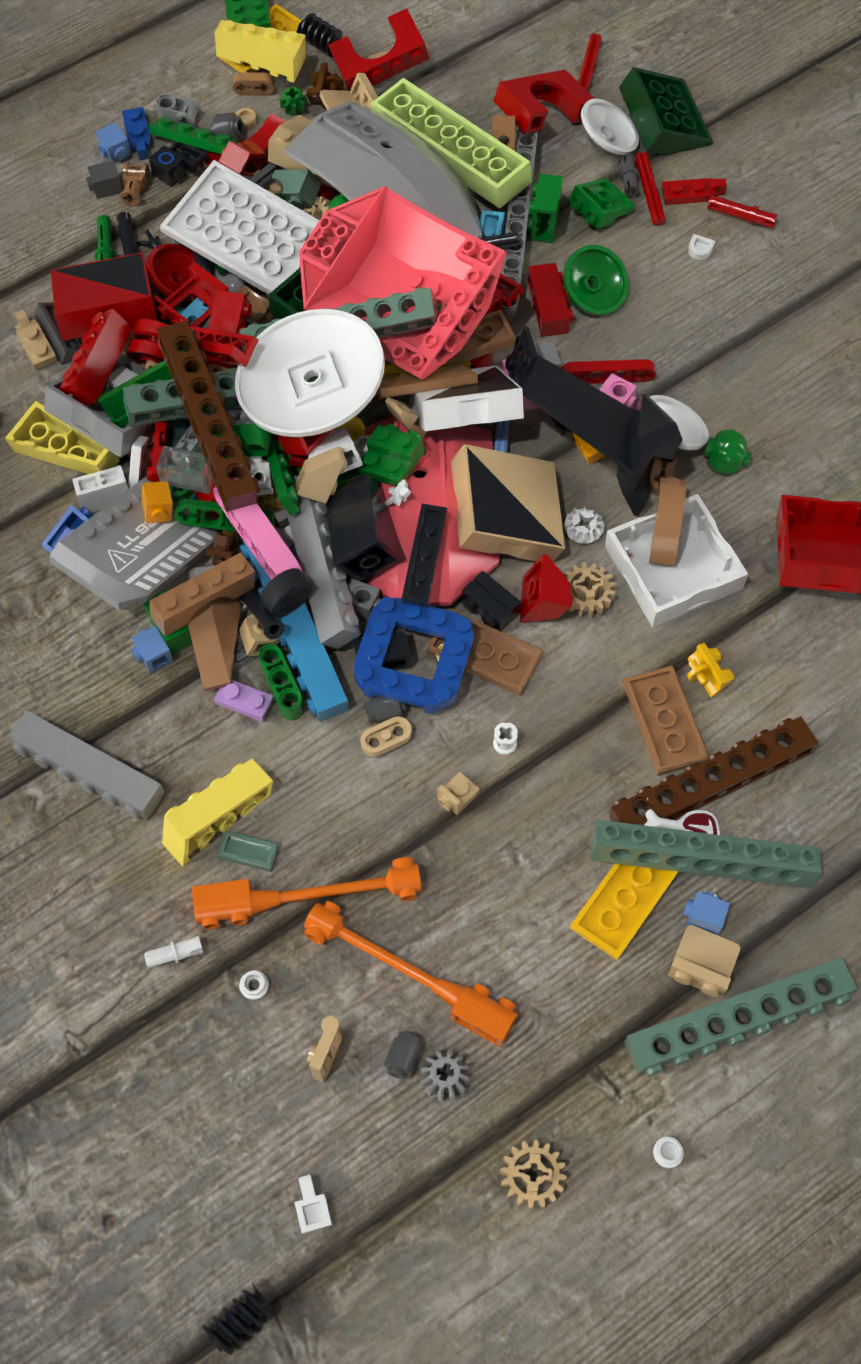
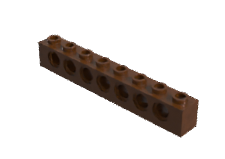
M188 321L158 328L159 347L226 512L256 504L257 493L260 492L256 477L252 478L250 474L251 466L248 457L242 455L240 437L238 434L234 435L232 418L223 409V396L221 392H216L213 372L208 371L206 367V355L197 346L199 341L196 331L190 329ZM237 477L240 480H232L231 478Z
M802 716L794 720L791 718L785 719L777 725V728L771 731L768 729L762 730L754 736V739L745 742V740L739 741L731 747V750L723 754L721 751L714 753L706 762L700 765L698 763L691 764L683 773L677 776L671 774L662 779L660 784L652 788L651 786H646L629 799L623 797L613 803V807H611L609 818L613 822L644 825L647 822L646 815L640 816L634 811L641 808L646 812L649 809L653 810L660 818L677 820L688 812L698 810L813 754L819 742ZM777 741L786 742L788 747L779 745ZM754 752H761L765 758L757 757ZM737 763L742 769H734L730 764ZM713 774L719 780L712 781L706 775ZM683 786H691L695 792H687L683 789ZM666 797L670 799L671 803L663 804L658 798Z

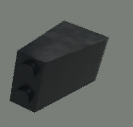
M368 473L359 476L355 481L343 488L337 489L334 495L329 496L326 503L334 566L360 582L370 579L405 559L389 508L384 504L386 498L381 483Z

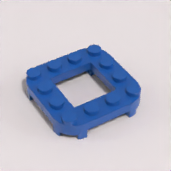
M382 598L370 614L355 658L354 678L357 685L364 691V695L369 698L377 695L425 708V713L435 714V711L442 710L451 704L453 705L458 697L459 687L470 651L472 650L473 629L471 621L458 613L437 607L402 603L401 598ZM397 626L445 639L433 680L382 667L393 632Z

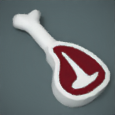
M651 809L645 813L647 818L645 826L720 835L717 818L708 811H691L681 816L678 820L660 818Z

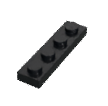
M423 503L421 505L401 598L402 603L428 607L447 517L446 507Z

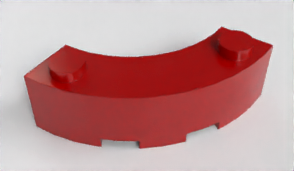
M270 113L263 126L249 139L236 143L229 141L222 151L219 162L243 176H252L258 169L262 170L270 163L268 161L269 139L278 126L286 121Z

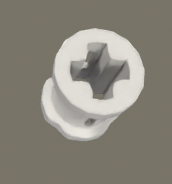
M500 723L494 729L493 747L497 753L510 755L516 750L518 730L515 725Z

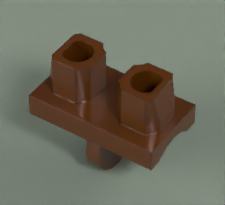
M327 62L321 63L319 71L311 72L310 82L313 88L307 89L306 96L311 104L320 102L323 109H325L326 107L319 96L321 90H342L343 80L336 73L330 74Z
M223 530L222 533L215 534L214 544L209 546L206 551V556L214 555L212 559L214 566L241 553L239 546L242 544L238 543L239 533Z

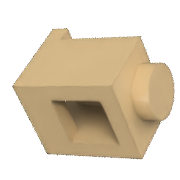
M253 614L245 618L239 629L247 656H258L259 650L263 646L268 644L277 646L279 638L271 640L264 635V629Z

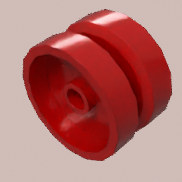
M137 319L133 328V335L137 339L130 340L126 352L127 355L144 365L147 360L158 364L165 359L158 344V328L168 326V324L150 319Z

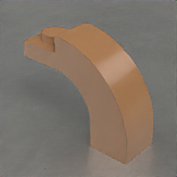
M660 477L649 563L675 566L684 513L686 481L677 478Z

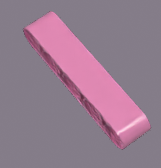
M213 488V493L219 506L271 580L278 574L291 568H298L302 572L298 561L257 503L226 512L217 488Z

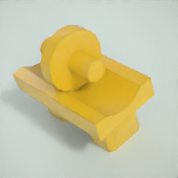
M705 643L698 644L696 651L687 659L692 669L687 674L689 681L698 680L710 697L717 696L734 679L730 669H721L718 663L721 660V654L717 648H708Z

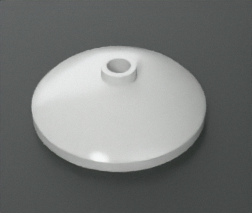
M590 99L582 107V124L591 140L597 146L616 155L631 154L639 144L637 129L631 119L616 105L603 99Z
M663 395L650 396L677 423L683 439L678 449L691 451L705 446L709 439V432L704 421L696 412L674 398Z

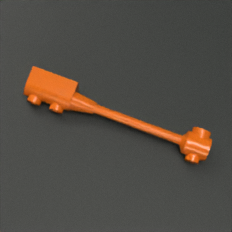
M402 857L392 861V867L389 868L386 877L284 892L251 890L249 880L242 879L193 886L192 897L196 924H202L205 930L219 928V921L231 919V925L234 926L247 924L248 917L279 906L281 903L387 888L394 896L400 895L401 901H411L417 898L416 892H422L418 864H415L414 858Z
M326 901L324 906L316 903L311 909L304 923L306 930L303 934L316 944L323 945L326 940L330 942L339 937L431 988L432 992L453 1007L450 1012V1020L496 1046L502 1047L518 1017V1013L514 1012L516 1005L503 997L500 998L499 1002L494 1001L488 997L490 991L478 983H475L474 987L471 988L429 975L343 926V916L339 914L341 908L331 901Z

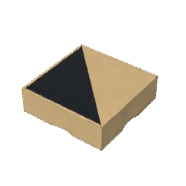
M464 444L451 460L454 491L457 498L456 519L459 548L491 554H508L519 559L537 561L543 554H546L554 561L565 550L554 462Z

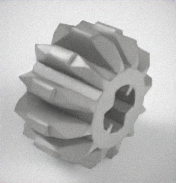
M448 1049L446 1057H442L441 1051L437 1050L435 1052L437 1060L435 1061L432 1057L427 1056L425 1061L429 1067L424 1066L420 1069V1073L426 1076L421 1079V1085H431L427 1090L429 1096L438 1091V1101H443L444 1093H448L449 1099L453 1101L455 1100L454 1090L459 1094L465 1093V1088L462 1084L470 1083V1077L464 1075L470 1070L468 1064L460 1065L463 1061L461 1054L453 1060L452 1050ZM444 1070L450 1071L447 1081L441 1080V1075L437 1076V1074H443Z

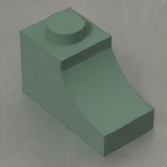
M309 169L275 170L272 179L283 189L282 194L289 200L290 204L297 208L313 206L322 182Z

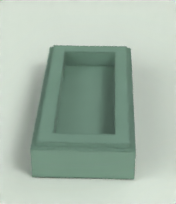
M225 830L217 857L222 860L271 872L279 844Z

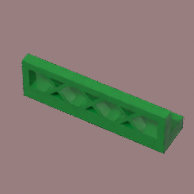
M165 360L99 396L98 400L108 418L112 419V423L119 427L129 423L123 401V387H128L132 384H146L157 380L172 379Z

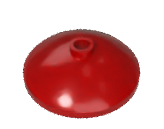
M168 243L158 245L150 252L146 267L154 285L163 294L170 296L191 278L188 267L195 260L191 249L182 245ZM191 295L183 303H192L197 297Z

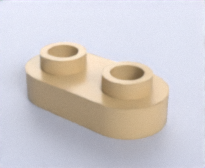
M393 717L367 729L360 738L362 751L368 756L377 757L406 744L412 735L410 722L403 717ZM402 731L403 734L400 736L394 735V732ZM377 742L379 743V745L377 747H371L370 743Z

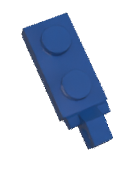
M144 107L122 111L130 149H137L139 160L148 159L146 147L152 146Z

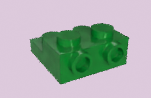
M607 178L575 185L569 198L571 207L585 216L586 222L598 229L613 225L617 217L632 213L636 206Z
M387 424L386 427L378 425L366 442L368 450L361 459L363 465L355 469L358 475L363 476L368 473L377 481L397 487L399 482L408 478L425 453L422 437L413 430L408 431V433L399 431L393 424Z

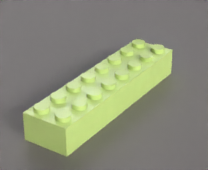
M404 78L371 103L373 109L409 129L430 145L454 168L467 187L498 208L504 206L532 182L531 163L529 160Z

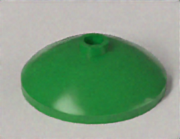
M600 245L583 246L571 254L565 264L563 272L565 290L570 300L583 312L596 316L607 315L617 310L625 301L629 288L628 274L620 258L608 248Z

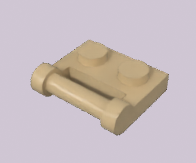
M326 1016L322 1020L321 1028L323 1034L318 1045H312L307 1057V1061L310 1062L309 1068L313 1079L323 1083L342 1042L339 1022L334 1016Z

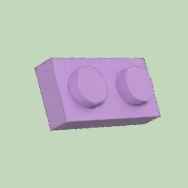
M231 680V684L220 687L214 701L219 706L264 722L274 702V696Z

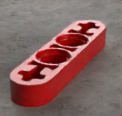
M648 359L576 361L565 363L561 367L588 384H604L611 373L630 383L648 382L656 376L655 364Z

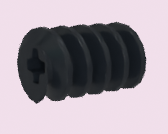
M315 13L308 14L297 28V33L305 34V39L309 44L328 54L329 57H332L328 45L343 37L340 29H336L334 25L323 21Z
M253 1283V1294L245 1289L242 1290L243 1303L236 1298L232 1299L234 1311L226 1307L222 1308L225 1319L221 1320L214 1315L212 1317L213 1329L205 1324L202 1326L205 1333L220 1352L224 1351L232 1355L234 1353L232 1342L240 1346L244 1344L242 1333L250 1337L254 1336L252 1324L260 1328L264 1327L262 1315L269 1319L274 1318L271 1306Z

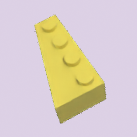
M221 20L215 30L216 56L238 64L249 63L251 68L255 70L260 68L270 71V75L276 77L280 74L287 76V81L293 83L306 59L305 34H299L295 31L276 30L272 27H258L253 24L235 23L231 20Z
M37 401L32 404L5 437L16 453L85 474L115 467L120 461L118 456L46 412L44 405Z
M253 759L244 764H237L229 774L223 778H216L208 788L201 792L193 793L185 803L179 807L174 806L166 812L162 844L183 867L191 861L188 855L197 848L202 852L210 845L209 841L215 833L220 831L224 834L225 830L230 829L236 821L237 815L244 817L269 797L273 780Z

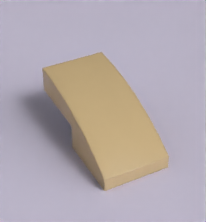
M387 397L385 403L391 414L408 430H413L424 438L427 431H424L417 423L418 415L404 403Z

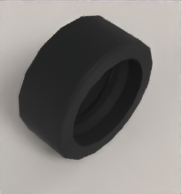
M291 568L278 574L264 587L260 600L274 617H283L298 609L308 599L313 586L300 569Z

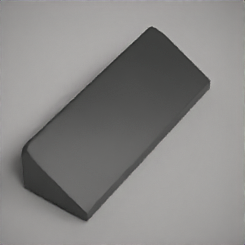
M38 303L34 317L53 349L57 360L61 365L73 361V355L82 345L80 338L62 341L54 314V303Z

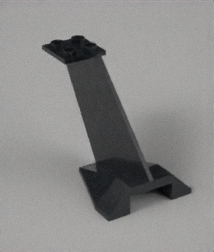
M524 326L521 334L515 339L511 355H508L505 362V368L508 371L509 377L522 388L523 396L618 465L616 476L622 494L633 515L639 516L649 499L642 475L653 456L666 459L673 458L683 440L677 423L647 394H642L633 410L537 355L529 327Z

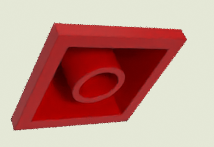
M543 554L522 577L520 622L522 623L557 619L566 610L571 608L573 596L570 595L571 584L546 554Z

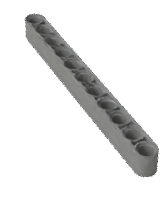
M518 127L515 152L530 161L532 182L509 201L505 234L518 232L520 245L503 249L507 254L501 274L521 285L538 131L524 134ZM501 284V286L505 289L509 290L510 292L512 291L511 289ZM520 294L517 295L518 299L516 301H511L512 305L509 308L502 305V312L508 323L513 322L517 318Z

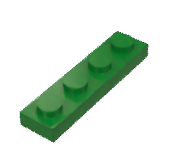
M161 117L149 125V134L222 154L229 141L238 142V140L230 138L229 135H213L208 129H197L191 127L188 123H176L167 117Z
M272 435L267 460L278 499L291 516L299 512L297 501L300 498L297 495L296 489L292 486L295 481L291 472L287 469L290 467L289 461L285 454L282 453L284 450L278 438H274Z

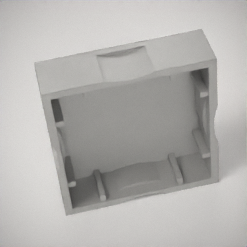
M120 354L112 370L113 372L119 367L124 366L138 375L146 371L139 364ZM62 377L45 387L44 410L120 458L131 451L133 443L140 435L149 437V440L152 438L156 423L132 427L127 423L119 427L111 422L112 419L108 418L99 400L94 404L85 406L73 399V395L63 393L59 389L63 382ZM181 418L169 420V427L180 421Z

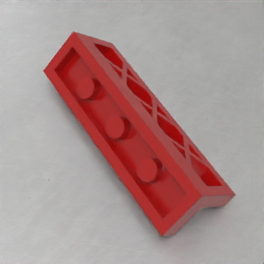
M190 326V329L195 330L198 335L199 344L197 346L199 350H203L206 359L247 367L259 341L254 336ZM247 343L243 352L238 349L242 345Z

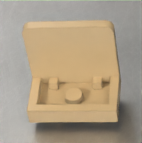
M357 73L350 91L321 90L319 95L327 110L348 101L372 108L371 103L378 98L365 73Z
M688 925L667 976L672 977L681 984L696 987L709 996L722 998L731 981L730 976L738 958L740 946L735 942L697 926Z

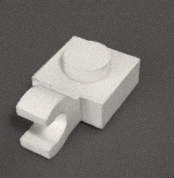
M311 1175L299 1177L303 1200L294 1203L301 1233L305 1234L332 1226L325 1194L315 1195Z

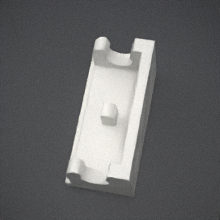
M121 465L72 479L81 508L84 506L91 512L102 510L128 490Z

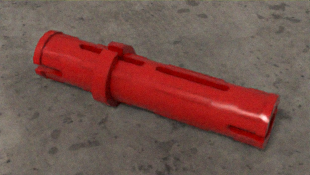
M713 194L709 200L710 205L708 204L707 206L709 210L747 220L748 224L753 225V223L771 229L774 228L775 219L778 217V214L760 210L759 206L754 205L750 207Z

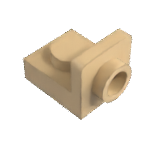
M461 772L445 787L440 785L437 788L439 804L447 811L452 810L456 815L480 793V789Z

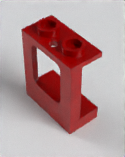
M194 262L188 267L190 279L164 301L156 295L153 298L156 305L155 311L163 320H169L172 324L188 320L174 309L191 295L196 296L209 309L192 324L188 321L189 326L203 328L211 317L216 290L229 292V289L225 284Z

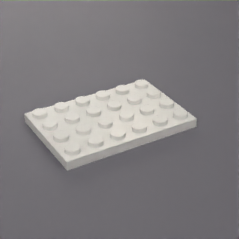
M213 160L160 225V230L162 233L269 294L300 268L299 251L320 220Z

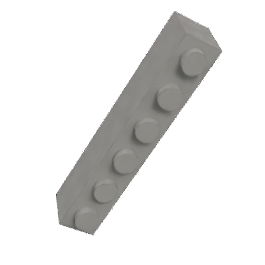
M305 497L297 502L299 512L291 516L287 511L286 513L302 573L313 586L308 598L320 644L339 649L361 635L358 626L359 620L353 608L352 595L346 582V573L335 567L333 563L326 504Z
M27 710L7 735L13 745L11 748L19 755L24 757L26 754L30 755L39 766L45 769L48 767L55 769L56 774L64 780L70 781V779H73L79 783L78 786L90 794L93 791L100 794L101 799L111 806L118 804L132 818L137 819L141 817L147 821L165 795L160 783Z

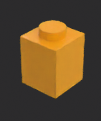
M168 481L142 483L141 503L145 522H171L173 502Z

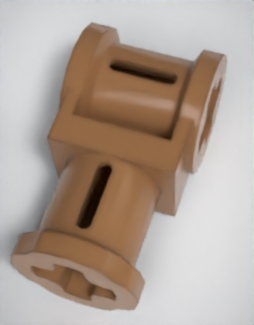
M129 162L124 163L122 177L124 191L121 192L120 199L126 205L137 206L140 203V191L145 192L146 185L150 179L148 163L143 165H130Z

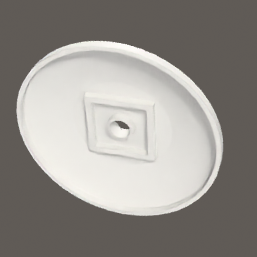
M315 309L299 312L277 321L256 337L259 341L247 367H237L235 391L239 404L246 416L265 431L288 437L321 434L351 420L371 401L380 386L384 373L385 359L382 345L374 330L365 321L353 314L333 309ZM318 376L314 382H307L309 378Z

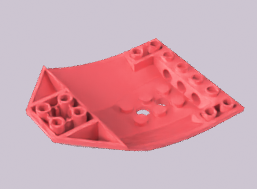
M384 186L327 210L300 249L299 258L304 310L335 309L347 303L358 304L370 298L381 299L389 297L393 293L404 294L413 292L416 288L420 287L431 288L436 296L437 306L442 304L441 310L438 311L439 316L433 327L379 338L385 361L420 380H424L462 350L488 311L507 253L505 250L439 219ZM410 307L406 313L412 312L415 307ZM386 312L382 318L388 317L391 312Z
M392 416L365 427V435L371 436L378 425L386 427L387 424H393L399 431L408 433L410 430ZM472 424L427 431L424 438H422L425 453L406 479L408 489L411 491L410 495L406 498L405 502L401 501L399 507L394 503L388 505L405 559L364 581L368 585L380 588L382 596L402 598L422 503L447 508V517L428 603L429 606L452 605L462 596L463 588L470 581H473L481 571L489 574L499 565V553L491 554L459 548L456 519L457 498L454 491L451 460L464 444L493 450L492 431ZM424 471L427 475L423 478H416L413 476V473ZM380 482L385 498L388 500L392 496L389 493V488H396V486Z

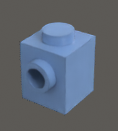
M115 122L95 131L99 144L97 147L103 158L107 157L109 161L114 160L117 163L131 156L128 139Z
M156 626L141 630L136 636L132 637L135 648L131 650L137 662L143 661L150 674L174 662L170 650Z
M697 891L694 900L689 898L683 912V915L688 916L685 926L694 925L719 935L730 903L719 899L714 893L706 891L701 893Z

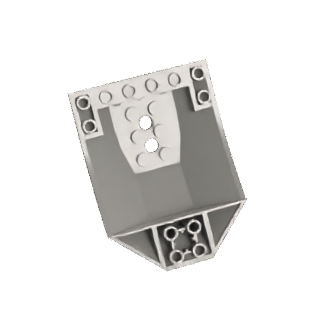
M348 101L320 113L284 150V154L310 169L312 173L322 177L349 201L386 186L439 219L479 239L482 238L475 199L461 176L425 141L376 109Z

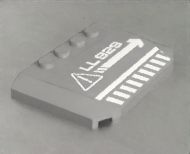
M147 476L61 539L49 556L50 564L118 610L124 609V605L136 602L140 605L151 600L205 556L207 548L214 544L215 534L220 531V529L189 526L179 523L174 514L177 504L172 501L171 522L146 523L141 503L142 483L152 482L147 481ZM184 508V515H189V509ZM198 509V515H197V517H200V516H201V510ZM208 511L205 513L206 517L210 520L218 519Z

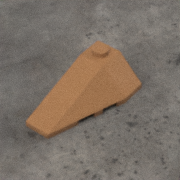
M219 597L206 603L195 612L188 623L204 691L231 684L235 659V643L238 639V623L241 619V607L238 597L233 600L230 597Z

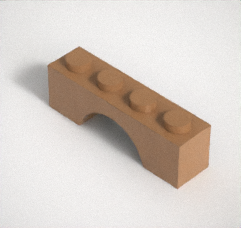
M239 553L150 600L151 618L163 635L167 636L186 626L195 612L206 603L219 597H230L233 600L254 589L255 571L245 557Z

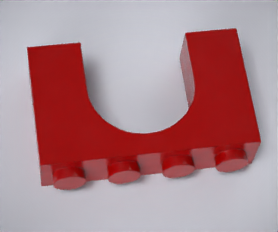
M407 8L387 17L396 41L393 48L379 58L366 59L359 56L355 52L348 36L328 45L348 91L351 90L357 73H365L373 86L430 59L425 42Z
M564 69L500 81L493 102L507 116H515V124L524 134L541 131L549 112L538 100L547 101L555 105L573 123L582 122V107L588 100L595 98Z

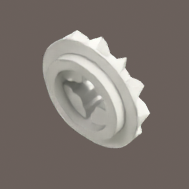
M585 506L578 510L574 508L570 514H567L564 522V530L567 536L581 544L597 541L602 536L605 527L602 515L597 514L595 509L589 510ZM580 521L590 522L589 527L580 526Z

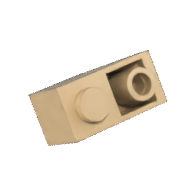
M336 447L304 461L296 480L297 495L327 503L329 496L334 495L336 491L339 473L343 474L347 465V459H344L343 448Z

